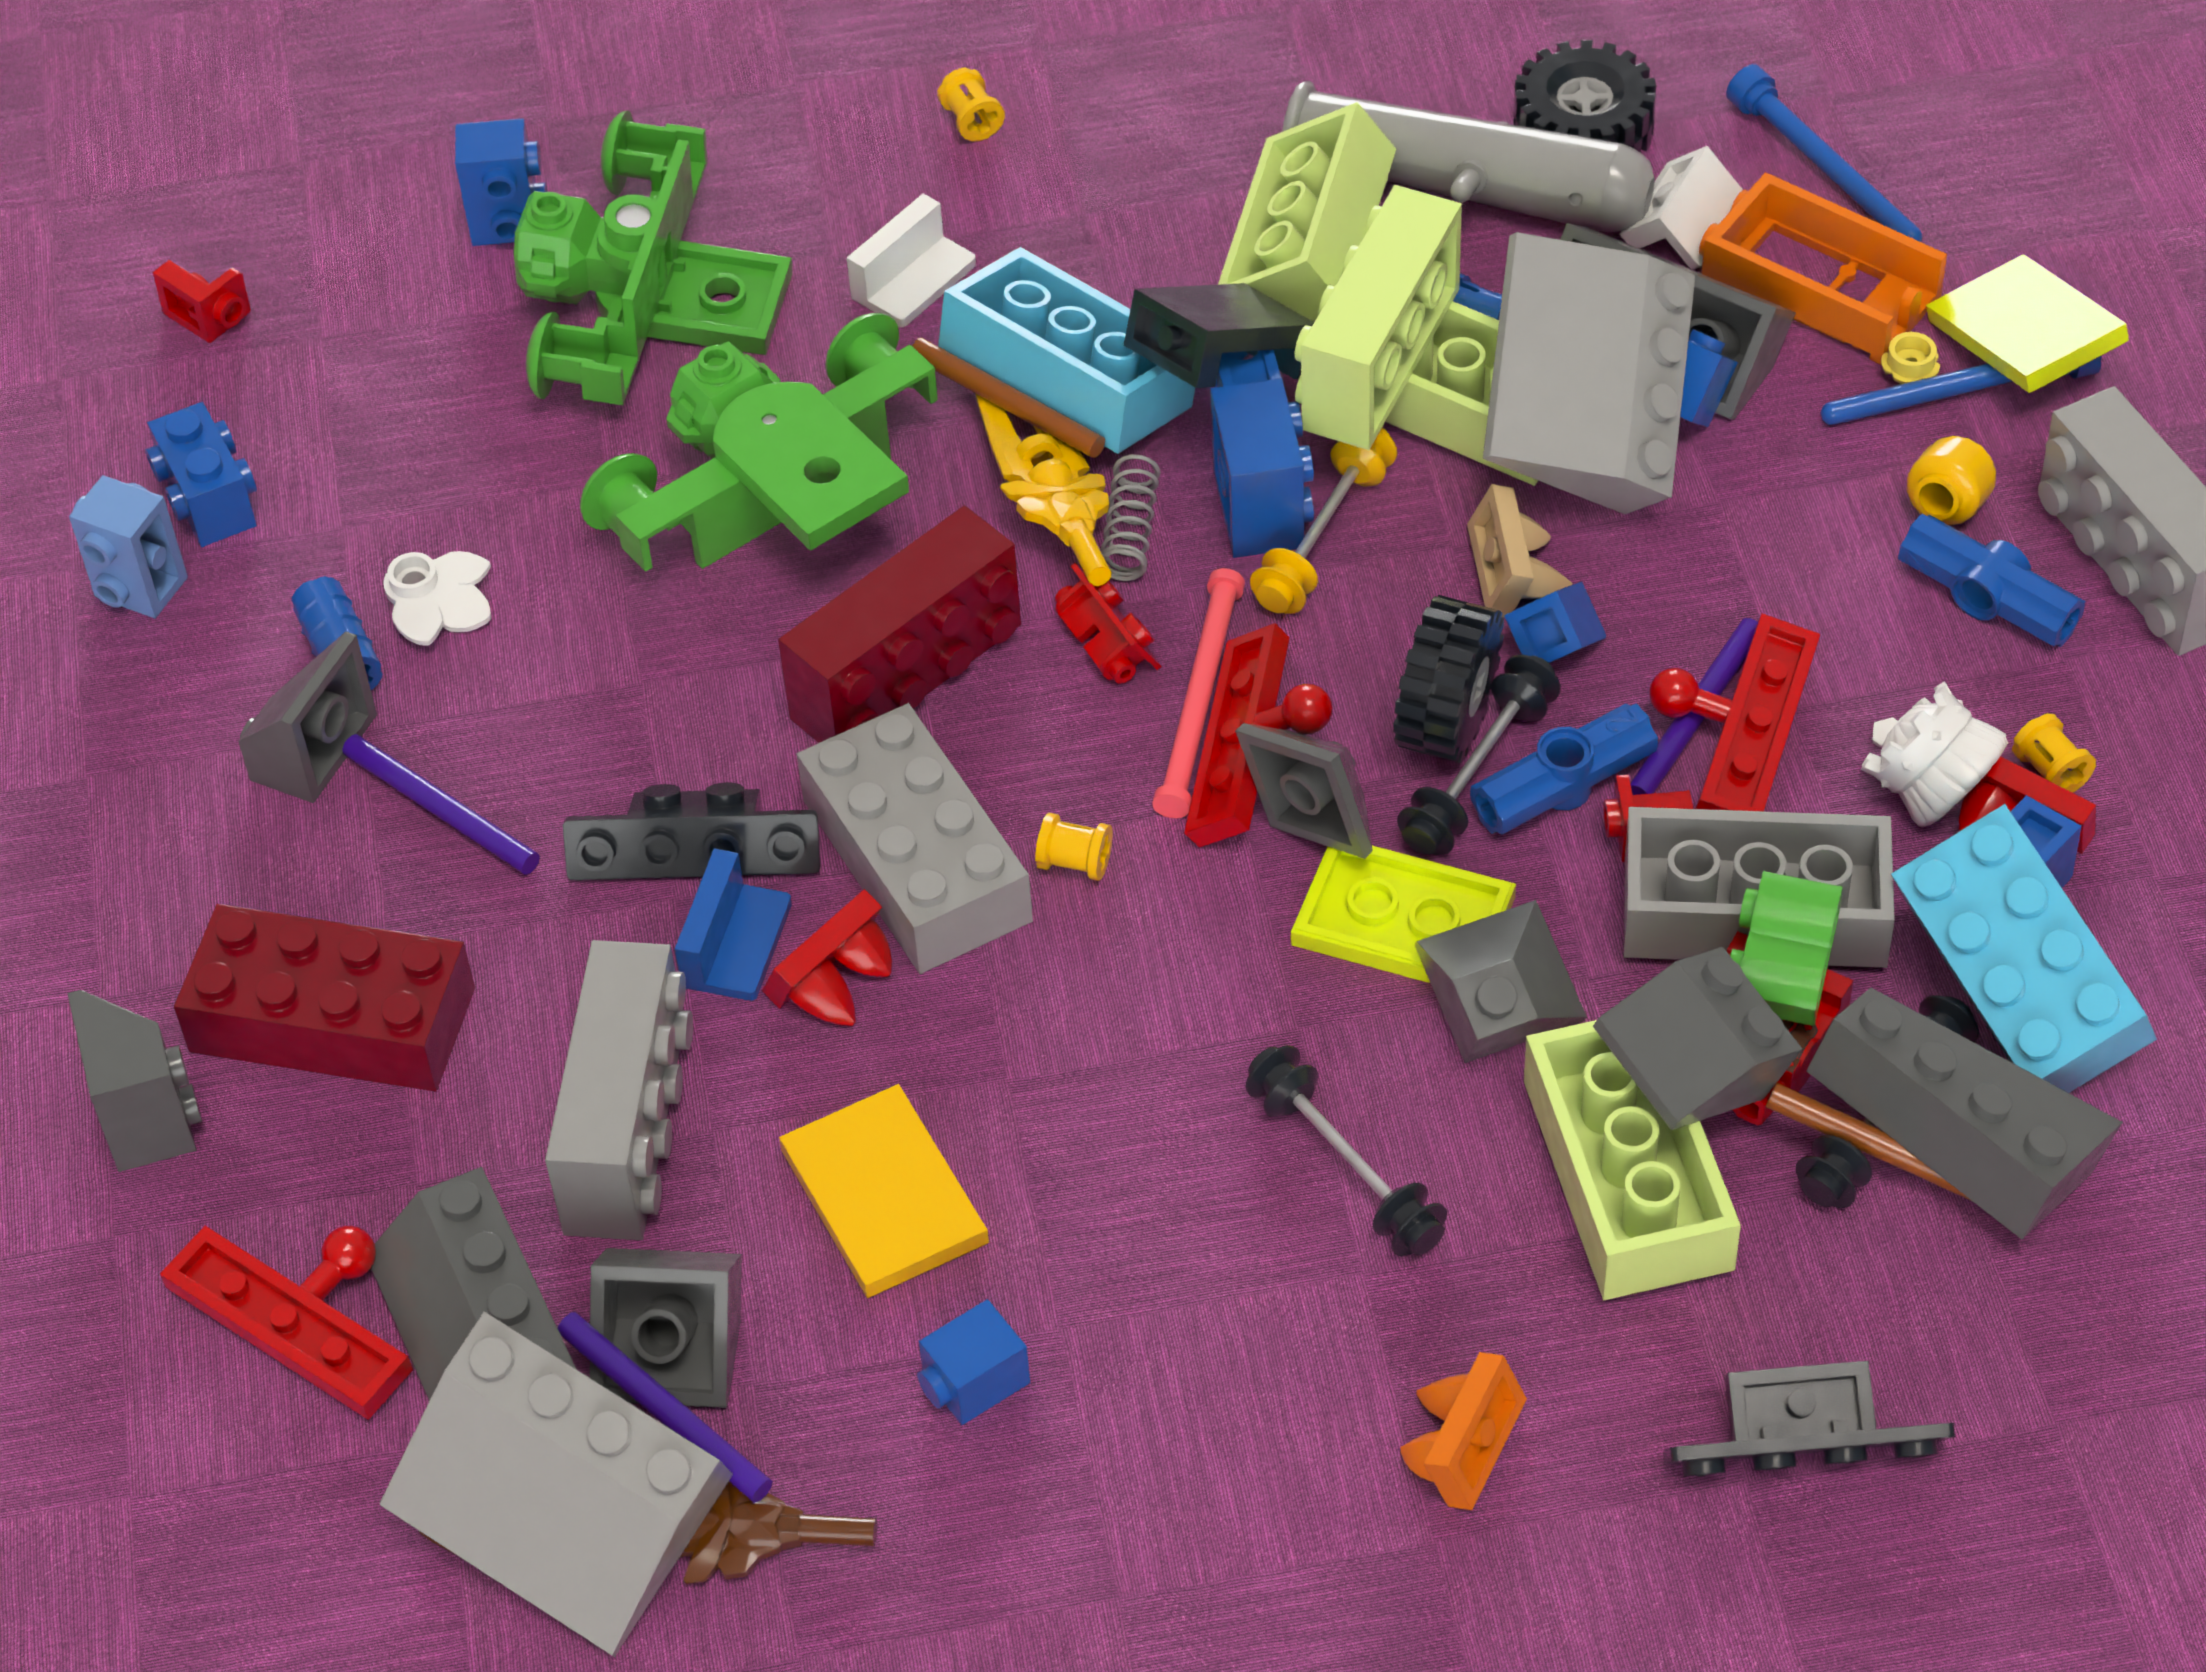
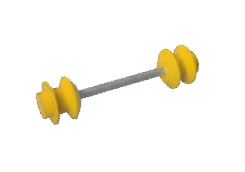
M1383 427L1370 450L1340 441L1331 449V461L1343 477L1295 552L1284 548L1268 550L1262 558V567L1256 569L1250 577L1251 589L1258 602L1265 609L1274 613L1293 614L1301 611L1305 606L1306 594L1313 592L1318 584L1317 573L1313 566L1305 559L1352 483L1362 486L1378 485L1386 475V467L1391 466L1397 458V447Z

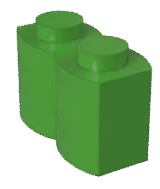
M1763 871L1759 889L1746 888L1742 902L1739 927L1750 929L1745 950L1732 949L1730 957L1741 967L1744 975L1780 1019L1815 1026L1837 928L1843 887Z

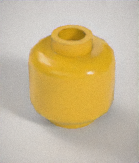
M1959 436L1940 438L1930 445L1913 464L1907 476V493L1911 504L1920 515L1922 513L1926 516L1931 515L1949 526L1962 524L1974 516L1991 495L1996 484V469L1991 456L1981 445L1971 439Z

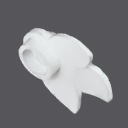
M463 551L449 552L434 560L418 552L406 553L395 558L390 563L385 575L384 589L387 598L394 604L392 620L398 632L415 644L431 645L442 628L451 632H469L487 624L491 620V609L488 600L475 585L487 575L491 568L490 562L476 554Z

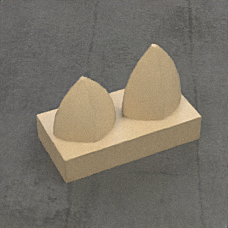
M1491 484L1467 526L1485 607L1501 611L1503 613L1502 617L1505 618L1504 615L1514 611L1521 599H1540L1572 585V582L1550 565L1529 556L1528 552L1537 550L1548 543L1551 535L1535 520L1519 512L1514 488Z

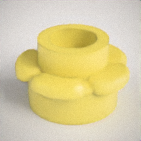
M1905 332L1895 336L1889 344L1888 352L1884 353L1881 359L1883 371L1887 374H1892L1894 381L1899 384L1937 376L1940 370V364L1937 363L1939 355L1934 341L1928 336L1917 332Z

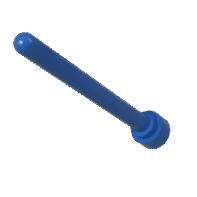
M1750 64L1734 75L1726 89V97L1742 113H1752L1754 116L1762 115L1879 224L1919 242L1922 241V232L1913 222L1778 99L1775 80L1757 64Z
M2101 356L2065 375L2070 374L2073 379L2099 373L2101 370ZM1987 363L1830 401L1822 407L1821 418L1829 425H1836L2013 381Z

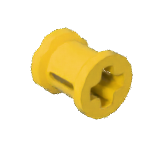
M962 67L945 76L937 90V97L944 109L953 111L957 117L956 126L963 138L969 141H981L989 138L999 130L1005 119V110L997 99L988 96L985 91V80L979 71ZM961 85L966 86L968 96L960 88ZM975 112L977 113V115H978L979 118L981 119V121H982L981 124H978V123L975 121V116H974V113H975Z
M2047 713L2032 719L2015 736L2012 753L2021 762H2030L2044 779L2072 793L2077 791L2093 774L2096 767V759L2087 749H2077L2063 734L2064 725L2055 714Z
M1047 813L1043 819L1036 844L1035 861L1037 868L1048 870L1052 865L1075 869L1087 872L1091 880L1100 881L1105 874L1110 858L1113 838L1112 826L1100 823L1096 828L1063 822L1059 814Z

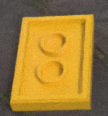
M899 1084L779 1137L782 1153L867 1299L989 1243L986 1226Z

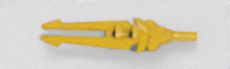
M975 394L989 443L1004 479L1010 481L1002 483L1000 489L1007 498L1017 503L1016 511L1024 520L1045 526L1056 534L1065 545L1072 547L1090 584L1101 586L1107 583L1111 578V570L1093 537L1097 519L1106 514L1109 509L1108 493L1103 492L1106 486L1104 476L1102 474L1084 475L1089 471L1090 467L1081 452L1035 426L1037 434L1029 436L1021 442L1005 410Z

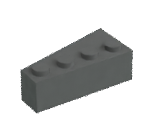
M1869 988L1833 1019L1807 1069V1072L2020 1239L2028 1235L2093 1173L2123 1123L1873 988Z

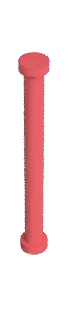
M1216 569L1209 576L1207 590L1211 597L1164 784L1156 789L1152 802L1154 810L1164 817L1177 819L1185 817L1189 813L1192 797L1188 792L1218 666L1234 602L1242 597L1245 587L1243 576L1232 569Z

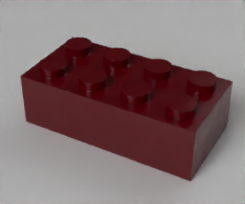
M964 505L778 638L790 720L820 743L907 703L914 709L927 694L950 677H956L963 673L973 660L995 644L1003 643L1009 639L1015 630L1021 626L1015 544Z
M216 904L174 1004V1009L190 1053L437 1092L473 996L475 984L463 941Z

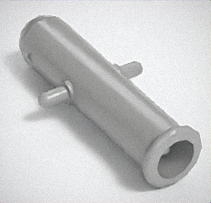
M1304 81L1296 86L1284 117L1282 132L1358 102L1396 148L1387 181L1452 196L1457 202L1469 200L1600 232L1624 231L1642 220L1648 212L1653 197L1655 180L1651 162L1636 149L1622 143L1511 125L1504 121L1493 122L1318 92L1311 81Z

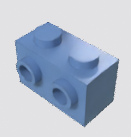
M102 475L87 495L82 496L77 501L73 512L69 515V519L95 597L111 607L118 608L122 606L156 619L188 578L164 497L149 492L139 484H127Z

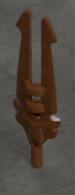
M728 1481L679 1557H691L684 1576V1583L705 1582L718 1569L726 1580L747 1577L760 1560L779 1554L786 1549L800 1547L803 1543L875 1547L877 1519L804 1514L801 1509L788 1506L784 1501L769 1493L763 1499L754 1503ZM419 1531V1533H420L423 1537H425L426 1539H428V1540L431 1541L432 1543H434V1544H436L437 1546H439V1547H441V1548H443V1549H445V1550L451 1552L450 1550H448V1549L445 1548L444 1546L440 1545L439 1543H437L436 1541H434L433 1539H431L430 1537H428L427 1535H425V1534H423L422 1532Z

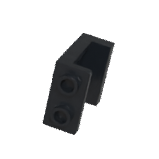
M1245 283L1134 289L1123 345L1195 388L1215 387L1222 353L1245 351L1255 356L1259 352L1258 350H1274L1279 371L1292 379H1299L1301 376V362L1295 360L1296 343L1305 325L1312 326L1314 322Z

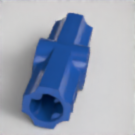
M1922 513L1912 523L1905 539L1900 545L1898 560L1950 588L1956 604L1969 616L1978 620L1988 621L1998 615L2046 643L2062 647L2072 636L2077 623L2083 616L2086 601L2032 572L2027 557L2012 543L2004 540H1993L1983 545L1931 515L1926 516Z
M1625 703L1578 729L1573 727H1557L1548 730L1540 737L1537 743V751L1472 785L1470 800L1475 806L1480 822L1491 834L1498 832L1503 835L1551 808L1556 810H1572L1580 807L1588 800L1593 785L1656 752L1658 737L1652 728L1649 716L1637 703L1631 706Z

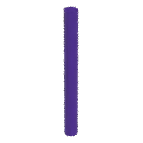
M1751 618L1741 620L1698 683L1700 689L1717 695L1722 694L1746 658L1758 623ZM1690 712L1683 717L1674 718L1659 740L1657 751L1648 756L1631 781L1633 795L1655 793L1706 717Z
M351 735L345 741L342 752L346 757L524 875H528L535 870L540 860V855L360 735Z
M571 1312L562 1319L557 1328L562 1338L663 1425L720 1460L733 1474L729 1482L754 1503L767 1495L773 1481L577 1312Z

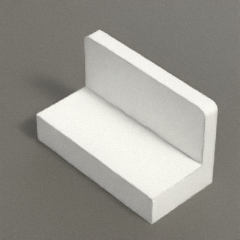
M1702 147L1667 162L1655 180L1653 197L1648 212L1642 220L1621 231L1620 235L1627 244L1639 249L1666 238L1690 269L1694 270L1701 267L1703 263V256L1699 254V245L1705 231L1711 224H1719L1730 212L1735 198L1743 189L1709 147Z
M922 194L847 257L851 299L875 313H883L890 316L899 327H905L941 297L945 290L955 285L976 266L975 254L943 236L940 203Z

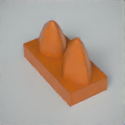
M1479 1352L1469 1374L1446 1377L1417 1390V1396L1423 1406L1430 1413L1442 1419L1444 1423L1440 1430L1421 1435L1400 1447L1401 1455L1409 1469L1419 1477L1435 1483L1448 1507L1473 1510L1527 1400L1504 1355Z

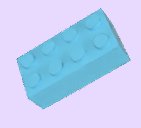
M1021 247L944 291L939 347L1100 434L1105 438L1104 447L1117 454L1191 408L1193 404L1195 387L1123 345L1130 314L1128 307Z
M2006 804L1891 873L1906 903L2011 1063L2070 1093L2157 1040L2147 1014Z

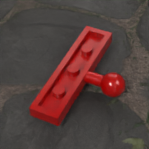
M1762 613L1756 625L1732 700L1700 689L1695 677L1681 668H1668L1654 677L1649 688V697L1653 707L1660 714L1670 718H1679L1692 712L1723 723L1695 809L1764 812L1821 634Z
M1276 623L1226 642L1184 834L1199 848L1234 837L1250 829L1257 789L1236 734V730L1243 723L1283 730L1291 728L1301 734H1313L1322 730L1331 719L1333 711L1331 698L1324 689L1314 684L1306 683L1293 687L1286 694L1282 705L1275 707L1290 637Z
M206 1225L160 1273L162 1281L168 1290L367 1420L374 1415L413 1371L410 1359L406 1354L323 1301L342 1279H357L365 1275L374 1264L376 1257L374 1241L365 1230L359 1227L342 1226L329 1233L321 1249L322 1262L300 1286Z

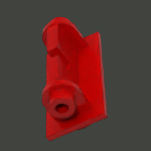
M1073 563L1071 568L1080 578V581L1074 586H1065L1055 595V602L1057 603L1055 611L1081 643L1086 641L1097 630L1100 631L1083 648L1098 666L1102 675L1107 680H1115L1119 684L1125 683L1135 675V666L1144 659L1156 670L1162 667L1148 649V646L1155 641L1152 634L1132 612L1124 617L1118 610L1117 606L1124 601L1119 591L1110 581L1101 586H1093L1089 583L1083 569L1076 563Z

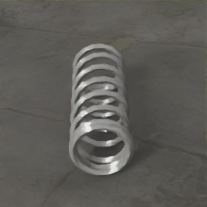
M1136 454L1123 456L1114 464V478L1111 482L1112 493L1109 497V510L1106 513L1107 525L1103 533L1105 540L1101 545V552L1106 562L1110 565L1111 578L1119 581L1136 580L1143 576L1147 570V558L1144 553L1150 549V543L1146 538L1152 533V527L1148 522L1154 518V511L1151 506L1156 502V495L1153 491L1159 486L1160 468L1158 464L1151 458ZM1141 459L1153 466L1154 474L1143 469H1128L1119 472L1121 464L1126 460ZM1130 473H1141L1149 476L1151 479L1140 483L1129 481L1123 476ZM1123 490L1137 494L1148 493L1150 501L1147 504L1138 500L1124 501L1119 496V493ZM1123 505L1133 509H1146L1148 516L1146 519L1137 516H1121L1116 509ZM1120 521L1132 525L1144 524L1146 532L1143 535L1130 531L1119 532L1114 525ZM1117 537L1131 541L1141 540L1144 543V547L1142 550H1139L1131 545H1114L1111 541ZM1116 553L1134 556L1139 560L1140 565L1133 568L1119 566L1109 556Z

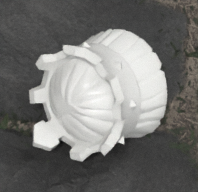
M1945 681L1934 687L1935 694L1933 696L1936 703H1930L1924 697L1898 721L1894 718L1874 722L1873 744L1882 747L1881 757L1869 753L1861 768L1862 771L1881 781L1882 787H1887L1892 793H1898L1912 820L1920 827H1926L1939 821L1954 805L1962 800L1988 773L2008 744L2004 732L1988 723L1973 718L1971 712L1963 706L1962 700H1957L1951 693Z

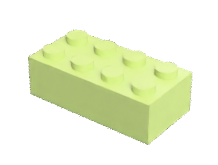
M1358 102L1266 138L1218 284L1245 283L1311 321L1317 319L1321 298L1325 289L1330 284L1336 286L1342 276L1343 263L1349 248L1352 245L1359 246L1365 236L1368 217L1373 207L1380 204L1396 152L1394 145Z
M1394 185L1382 207L1378 205L1373 207L1368 217L1363 240L1359 246L1352 245L1349 248L1343 263L1342 276L1336 286L1331 284L1327 286L1321 298L1317 319L1312 326L1305 325L1296 343L1295 360L1301 362V376L1296 387L1295 401L1302 404L1303 431L1370 450L1459 291L1462 203Z
M1453 301L1385 422L1535 486L1538 480L1483 459L1499 320Z
M1597 1020L1527 1035L1524 1084L1603 1301L1735 1271L1741 1224L1701 1122L1698 1121L1671 1130L1593 1028Z

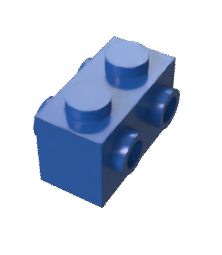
M524 118L455 124V166L472 246L514 243L515 231L529 195L534 191L548 192L546 182L536 183L535 176L542 174L538 141H528Z
M202 401L147 422L154 446L145 449L151 470L158 483L167 480L169 486L165 487V492L171 509L178 521L187 519L201 548L257 526L248 495L257 491L256 483L246 460L242 458L234 461L232 454L237 453V450L224 420L214 423Z

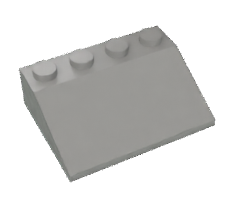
M1519 232L1510 235L1483 459L1622 514H1628L1672 498L1695 275L1649 255Z
M483 1312L445 1369L379 1505L615 1657L733 1474L720 1460L488 1313Z

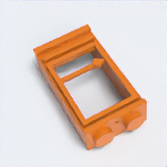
M1767 172L1760 177L1749 191L1744 189L1737 195L1730 212L1719 224L1713 223L1707 228L1699 245V254L1703 256V275L1796 312L1794 320L1843 343L1847 342L1858 350L1862 349L1870 353L1869 360L1880 365L1882 355L1888 352L1891 340L1901 333L1911 332L1927 313L1926 305L1941 297L1947 254ZM1775 231L1845 264L1839 268L1838 276L1827 287L1754 252ZM1857 269L1881 280L1863 302L1838 292L1845 283L1855 280Z

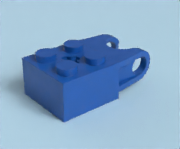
M1258 350L1259 352L1254 357L1246 360L1234 359L1228 356L1227 353H1222L1217 375L1218 387L1210 388L1213 472L1233 558L1265 554L1268 550L1274 548L1297 549L1304 538V523L1314 522L1311 491L1309 486H1304V482L1314 480L1311 451L1309 445L1299 446L1297 438L1303 437L1300 406L1296 401L1288 402L1274 350Z

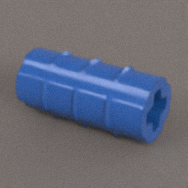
M323 576L304 582L296 589L292 596L293 610L302 627V634L307 637L312 647L311 654L317 657L345 631L357 635L370 689L373 690L383 677L381 663L372 647V640L367 637L362 627V620L357 617L352 607V600L347 597L341 583L334 578Z

